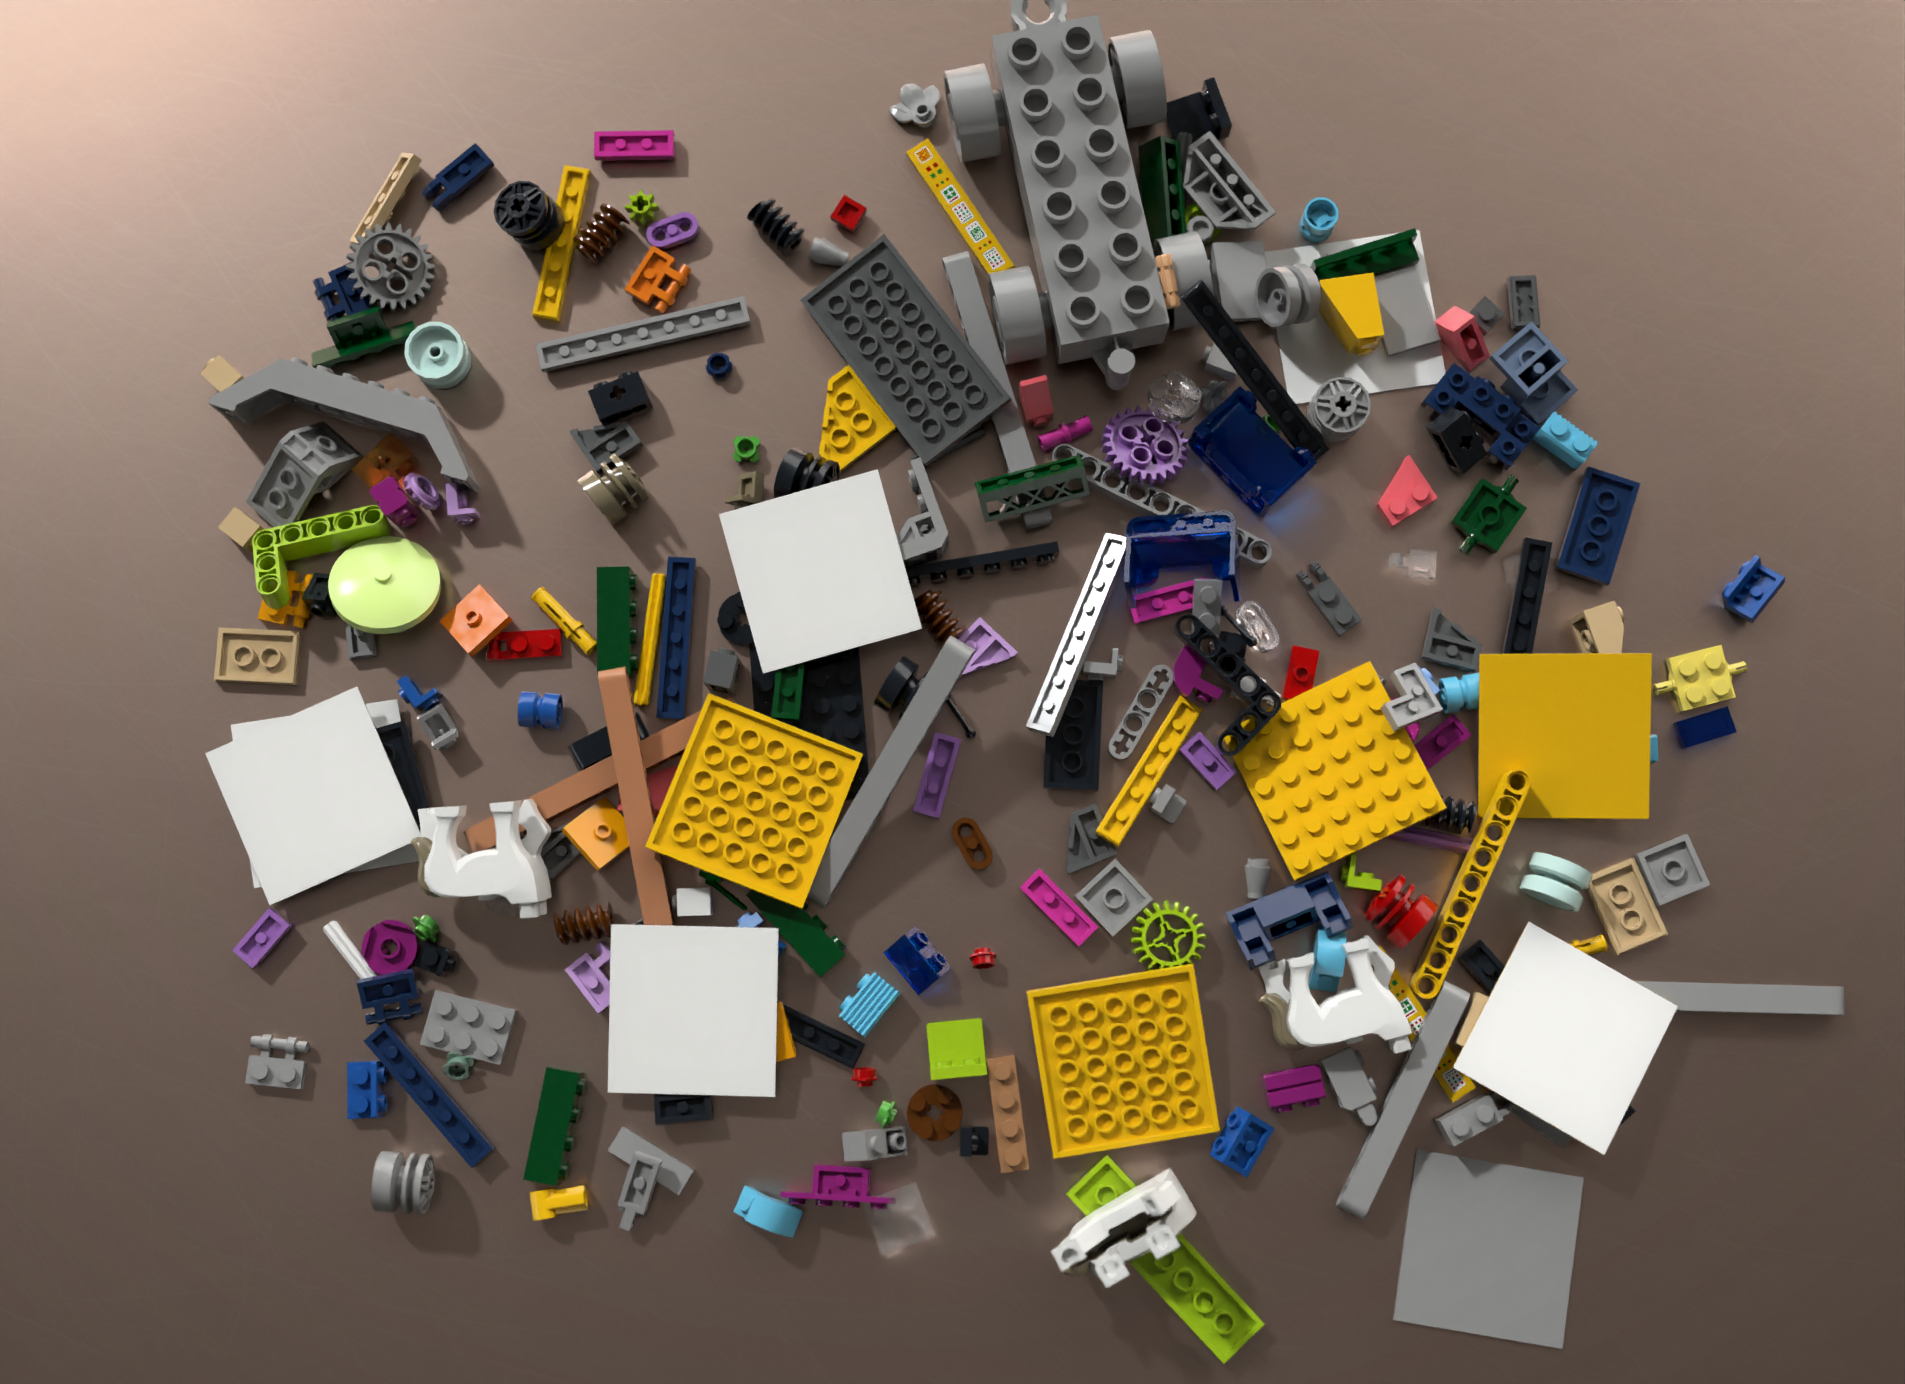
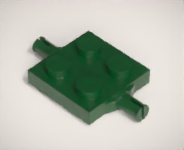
M1509 475L1502 487L1495 486L1481 478L1450 522L1467 536L1458 549L1461 553L1464 551V555L1468 556L1476 543L1496 553L1526 511L1527 507L1516 501L1511 494L1517 483H1519L1517 478L1513 480L1514 476Z

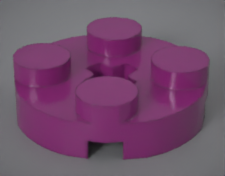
M384 920L376 924L366 932L362 941L363 957L366 959L369 967L381 975L410 969L416 960L420 948L418 936L414 933V930L408 924L397 920ZM391 940H394L398 948L396 952L389 956L387 955L388 950L384 949V945L390 944Z

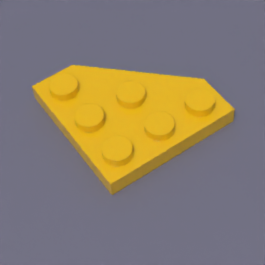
M849 364L828 380L822 436L819 447V456L826 458V460L838 462L841 473L897 430V427Z

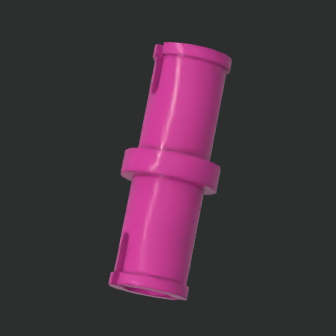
M1085 415L1068 424L1061 423L1058 425V428L1038 435V443L1042 451L1045 452L1062 443L1069 444L1072 442V439L1092 432L1093 426L1089 417Z

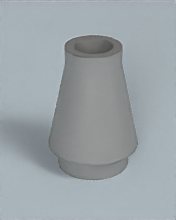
M823 237L821 239L814 238L808 258L813 259V263L842 267L846 263L849 252L840 249Z
M1247 858V864L1244 865L1248 898L1260 899L1264 896L1272 869L1269 866L1270 860Z

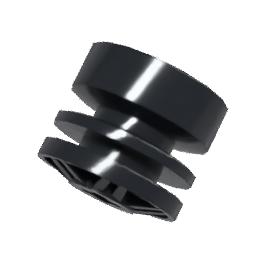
M517 181L509 184L500 192L495 201L494 215L497 224L521 246L529 250H542L550 247L559 239L563 232L565 223L563 210L538 185L530 181Z
M791 448L779 466L774 484V498L838 481L840 477L839 463L833 460H826V458L820 456L814 460L812 453L798 448Z
M903 656L882 685L874 705L888 714L893 712L897 706L902 707L898 718L900 721L928 672L920 680L917 679L916 676L920 665Z

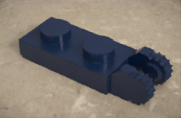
M474 143L435 176L436 178L422 190V194L425 198H430L438 193L442 186L446 189L432 204L438 211L447 206L452 198L455 199L491 169L494 163Z

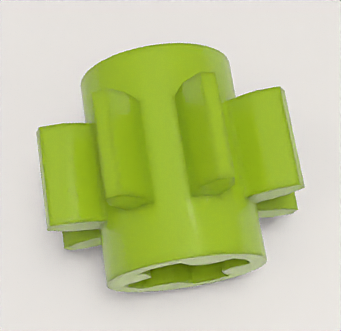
M640 190L639 194L635 196L629 195L630 205H625L626 212L631 213L629 217L631 222L633 223L638 220L642 223V226H645V222L649 220L655 221L654 211H659V206L653 203L655 200L653 194L651 193L646 196Z

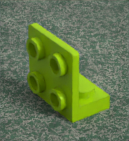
M980 1018L934 1022L926 1025L931 1080L987 1075L983 1027Z

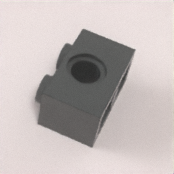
M719 648L718 652L710 651L703 683L710 691L736 696L743 664L739 657L734 655L735 651L725 648Z

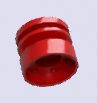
M1402 874L1381 888V891L1373 897L1369 908L1363 915V919L1367 922H1371L1377 915L1380 916L1374 924L1376 930L1382 928L1387 923L1391 926L1385 937L1398 949L1405 947L1422 930L1438 908V905L1424 893L1412 900L1410 897L1415 889L1413 883L1401 891L1400 889L1407 880Z

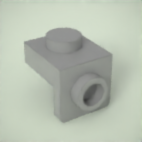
M1119 648L1112 649L1111 663L1084 661L1082 676H1088L1089 681L1104 682V678L1115 679L1116 673L1122 671L1123 656L1118 655Z
M441 703L417 716V720L431 740L434 750L440 747L446 749L457 741L456 738L459 736L458 728Z
M1166 784L1163 789L1157 787L1149 800L1153 805L1149 811L1173 824L1184 808L1186 800L1175 794V789Z

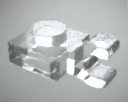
M1410 548L1407 550V556L1400 553H1391V556H1388L1387 567L1406 569L1405 577L1432 580L1435 578L1437 551Z

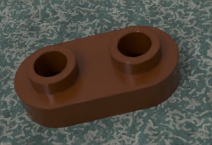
M971 818L957 820L952 827V836L967 864L975 870L987 868L992 862L993 853L978 824ZM968 827L971 830L970 836L963 837L960 834L961 829ZM981 851L984 854V859L976 861L973 857L975 852Z

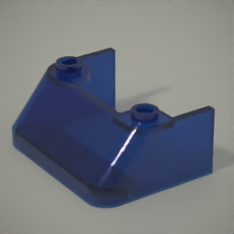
M1222 510L1136 517L1129 521L1126 527L1124 586L1130 609L1136 608L1137 587L1149 586L1155 583L1159 577V568L1212 565L1214 576L1219 580L1230 581L1234 602H1240V557L1237 524L1233 513Z

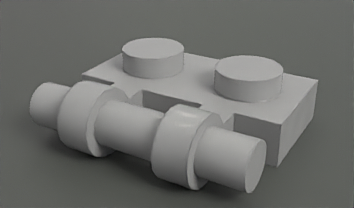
M264 1034L262 1037L252 1036L250 1045L251 1047L261 1048V1055H249L245 1083L304 1089L307 1061L297 1060L298 1052L307 1053L309 1042L299 1041L296 1037L279 1039L269 1034ZM273 1049L285 1050V1059L272 1057Z

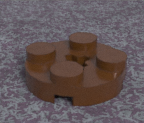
M939 1084L927 1085L917 1090L910 1099L907 1108V1119L911 1129L920 1138L929 1141H942L952 1136L959 1128L963 1117V1109L959 1097L949 1088ZM931 1105H936L937 1109L942 1108L943 1110L937 1121H934L933 1117L927 1116V1112L931 1110Z

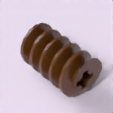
M603 203L600 205L602 213L595 212L593 214L595 221L588 220L586 222L589 229L581 228L579 232L582 237L575 236L573 238L576 249L595 265L597 261L593 255L597 254L602 257L604 255L600 247H611L607 239L611 238L615 241L618 239L613 231H624L620 224L621 222L630 224L626 217L617 209Z
M928 590L914 599L916 608H918L919 617L925 616L921 622L922 625H931L928 629L929 635L937 634L934 642L936 644L943 643L940 647L941 650L950 636L959 639L966 630V626L957 628L956 625L960 618H950L954 609L944 610L948 600H937L942 594L941 590L934 593Z
M608 902L607 910H603L601 904L598 903L596 912H593L590 906L587 905L585 914H582L580 909L576 907L574 916H571L568 909H565L563 918L559 917L557 911L553 912L555 931L563 945H568L570 939L574 943H579L581 936L585 941H590L592 934L596 939H601L603 932L607 937H611V924H615L610 902Z

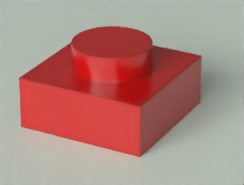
M843 195L830 218L835 223L854 233L866 214L867 208L848 196Z

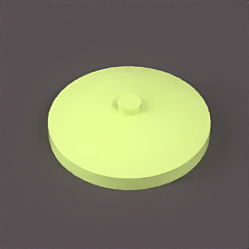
M383 536L361 541L347 549L337 559L331 569L328 589L335 611L347 624L367 633L391 634L417 625L432 612L440 596L441 580L438 566L426 549L405 538Z

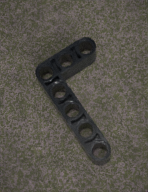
M1192 614L1182 615L1174 624V633L1177 638L1248 704L1217 737L1215 742L1216 750L1219 754L1227 757L1236 755L1278 713L1281 708V699L1273 689L1196 616ZM1184 620H1188L1194 625V632L1190 635L1184 634L1180 630V623ZM1208 639L1213 642L1214 651L1211 654H1205L1200 649L1202 640ZM1227 658L1234 663V670L1231 673H1225L1220 668L1222 659ZM1242 678L1252 679L1254 682L1252 692L1248 693L1241 689L1240 682ZM1265 696L1270 697L1274 701V708L1270 712L1264 711L1260 705L1261 699ZM1245 716H1249L1255 721V728L1251 732L1245 731L1241 726V721ZM1226 736H1231L1236 741V747L1232 752L1226 751L1222 747V740Z

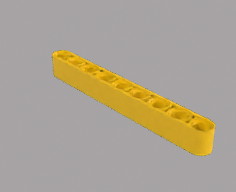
M1523 770L1507 771L1499 780L1411 978L1410 988L1414 994L1421 998L1431 999L1435 997L1444 982L1529 791L1531 779L1528 773ZM1514 774L1521 779V786L1517 790L1511 788L1509 783L1510 778ZM1502 800H1506L1510 805V810L1506 815H1502L1498 810V805ZM1492 825L1496 826L1499 831V835L1494 841H1491L1487 836V829ZM1483 850L1487 854L1488 859L1483 866H1479L1475 857L1479 851ZM1469 876L1474 877L1476 880V887L1472 891H1467L1464 887V881ZM1461 901L1465 906V911L1463 915L1457 917L1453 913V906ZM1446 927L1452 928L1454 933L1452 940L1449 942H1444L1441 937V933ZM1439 952L1443 959L1442 963L1438 967H1432L1430 957L1432 954ZM1423 978H1428L1431 981V988L1429 991L1421 993L1418 987L1419 982Z

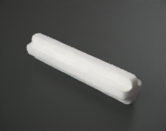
M336 921L329 922L323 928V932L360 979L378 976L369 967L361 952Z

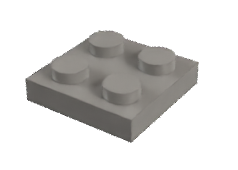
M1688 834L1681 835L1634 855L1656 906L1663 905L1710 885Z
M1116 859L1074 896L1111 937L1118 933L1153 900Z

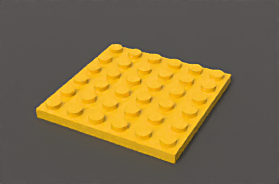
M1371 661L1281 703L1278 713L1239 753L1232 756L1294 881L1446 810V806L1406 729L1403 728L1394 732L1383 714L1381 707L1391 700ZM1253 718L1242 722L1241 726L1245 731L1251 732L1255 728V721ZM1226 736L1224 741L1229 751L1232 752L1236 747V741L1231 736Z
M708 693L645 848L802 909L863 754Z
M1193 964L1026 991L1054 1159L1220 1131Z

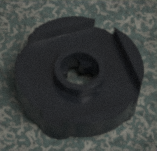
M737 592L735 595L727 598L719 609L717 622L720 631L726 640L736 646L755 645L750 625L746 623L743 626L739 625V616L741 614L745 615L746 611L741 593Z

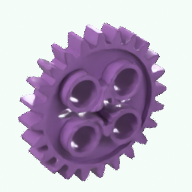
M1137 405L1135 412L1127 407L1124 414L1118 411L1116 417H1111L1108 425L1105 426L1101 443L1104 445L1101 451L1107 453L1105 462L1113 461L1111 470L1118 468L1121 470L1119 473L1120 478L1127 474L1129 475L1128 480L1130 483L1136 478L1140 486H1142L1144 480H1148L1149 485L1153 486L1157 479L1162 485L1166 478L1173 480L1174 475L1180 473L1187 460L1186 456L1189 448L1186 445L1188 439L1182 438L1185 430H1176L1179 422L1170 423V414L1163 418L1161 416V409H1158L1156 413H1152L1150 406L1147 407L1146 411H1142L1141 407Z

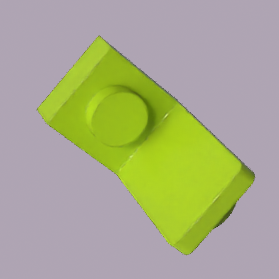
M1357 852L1347 856L1346 865L1342 864L1340 869V881H1344L1343 888L1369 892L1381 891L1382 880L1374 879L1375 874L1358 872V876H1354Z

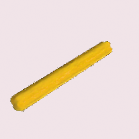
M654 573L651 578L633 701L637 706H648L650 700L667 577L659 573Z

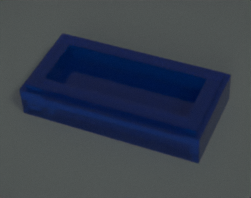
M1728 706L1673 723L1682 749L1737 732Z

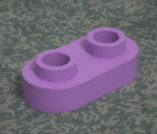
M682 212L652 223L647 229L646 236L651 246L653 245L660 250H666L694 239L699 232V225L694 215ZM685 225L690 226V230L687 232L681 230ZM661 234L666 236L662 241L657 240V237Z

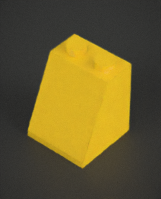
M1374 273L1320 280L1321 303L1319 313L1348 354L1356 353L1357 356L1372 354L1384 337Z

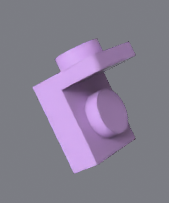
M457 483L446 484L448 516L453 521H456L457 524H470L473 522V519H480V513L475 508H463L467 507L466 491H462V488Z

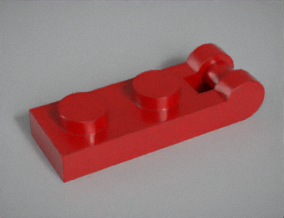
M546 629L500 632L488 643V651L485 652L486 661L563 657L562 630ZM499 642H506L507 651H499Z

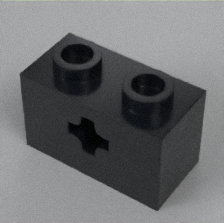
M638 371L622 373L618 376V379L609 383L608 381L599 382L593 386V389L588 391L601 424L606 426L653 407ZM618 393H622V400H617Z
M1449 407L1427 425L1426 429L1448 468L1464 474L1484 458L1487 452L1483 447V438L1475 432L1471 425L1473 420L1470 415L1463 410L1459 411Z

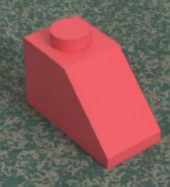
M1454 306L1434 321L1442 342L1467 371L1471 372L1490 357L1474 315Z
M1043 375L1020 381L1019 400L1026 425H1033L1037 428L1049 424V421L1053 420L1054 412L1047 376Z

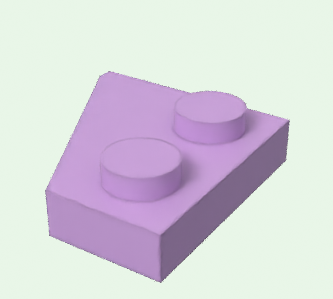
M980 617L958 639L975 650L961 676L1014 658L1018 654L1011 645Z

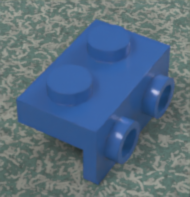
M1756 555L1750 562L1746 561L1741 566L1738 573L1739 576L1734 582L1730 581L1722 592L1724 608L1751 623L1755 621L1785 583V577L1763 566L1761 558Z

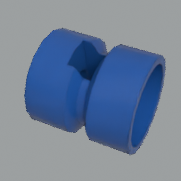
M521 692L517 716L520 727L535 728L538 724H541L545 729L560 728L563 715V698L561 694L545 693L543 697H540L538 692Z

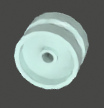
M427 322L413 330L405 343L404 355L408 366L424 384L435 389L453 387L458 385L469 372L471 367L469 348L452 326L443 322Z
M1534 852L1528 866L1535 874L1525 875L1519 889L1526 895L1548 905L1566 911L1579 912L1583 897L1576 890L1588 889L1593 876L1592 873L1565 859L1546 853Z

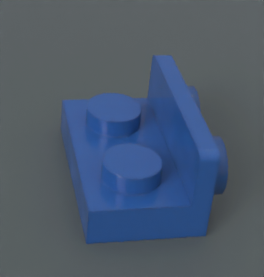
M381 1061L347 1062V1119L384 1117V1112L388 1108L387 1095H384V1083L387 1082L388 1072L387 1068L383 1067Z
M1236 1107L1233 1113L1229 1115L1227 1124L1220 1136L1215 1140L1210 1156L1248 1177L1275 1128L1240 1107Z

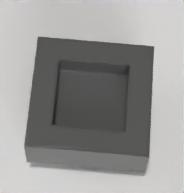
M1486 296L1469 312L1475 316L1479 329L1484 335L1505 314Z

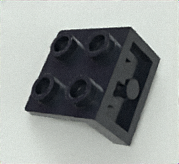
M1214 77L1204 80L1202 91L1167 102L1166 120L1174 140H1177L1179 133L1192 134L1193 144L1209 131L1218 141L1229 137L1232 123Z

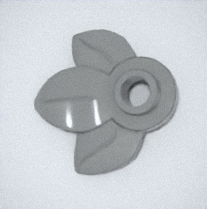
M905 84L900 91L902 102L889 108L891 115L901 123L914 122L923 128L931 126L937 116L936 106L940 102L938 89L932 85L923 91L916 84Z

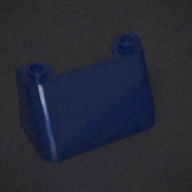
M1240 386L1193 429L1188 444L1191 450L1254 514L1263 518L1315 467L1317 462L1307 448L1301 449L1296 447L1292 449L1256 413V397L1250 391L1244 390Z

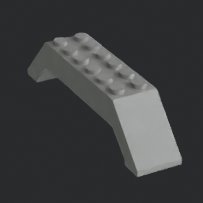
M281 358L210 397L208 404L224 417L248 425L252 424L254 418L288 403L431 446L442 465L440 474L449 483H457L462 489L477 494L479 492L480 486L448 418L441 411L442 409L435 404V401L428 397L420 396L419 399L409 397L410 394L404 390L394 388L393 391L384 389V386L374 381H368V384L359 382V378L347 373L339 376L333 374V370L320 365L317 368L307 366V362L297 358H292L291 361Z

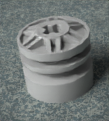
M1337 377L1330 379L1312 397L1307 407V420L1323 440L1329 442L1347 440L1363 426L1370 414L1371 400L1368 391L1361 383L1352 378ZM1338 402H1340L1341 406L1346 407L1343 412L1341 407H1336Z
M380 1152L372 1178L371 1202L373 1209L379 1212L394 1213L401 1202L404 1213L410 1214L414 1209L416 1214L424 1215L429 1208L435 1185L433 1156L431 1154H423L419 1157L417 1153H412L405 1164L402 1152Z

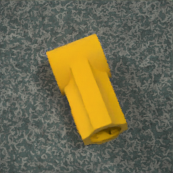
M585 1185L557 1190L555 1188H548L530 1192L533 1221L558 1217V1214L574 1213L588 1209V1195Z

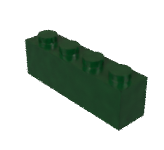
M1159 136L1138 146L1142 204L1152 249L1155 239L1186 233L1180 141L1164 136Z
M630 566L597 567V675L598 671L626 666L628 677L634 678V671H638V655L634 654V644H638V628L634 627V617H638V602L633 601V590H638L637 574H633Z
M753 890L746 894L775 928H779L781 935L820 978H823L847 956L843 952L846 946L836 935L830 938L824 931L828 926L816 914L812 918L805 910L809 907L806 902L803 908L799 909Z
M552 1066L546 1067L523 1180L558 1186L562 1183V1180L567 1179L569 1164L566 1163L567 1153L572 1152L575 1142V1135H571L573 1124H578L581 1107H577L579 1096L584 1095L587 1080L583 1079L584 1072Z

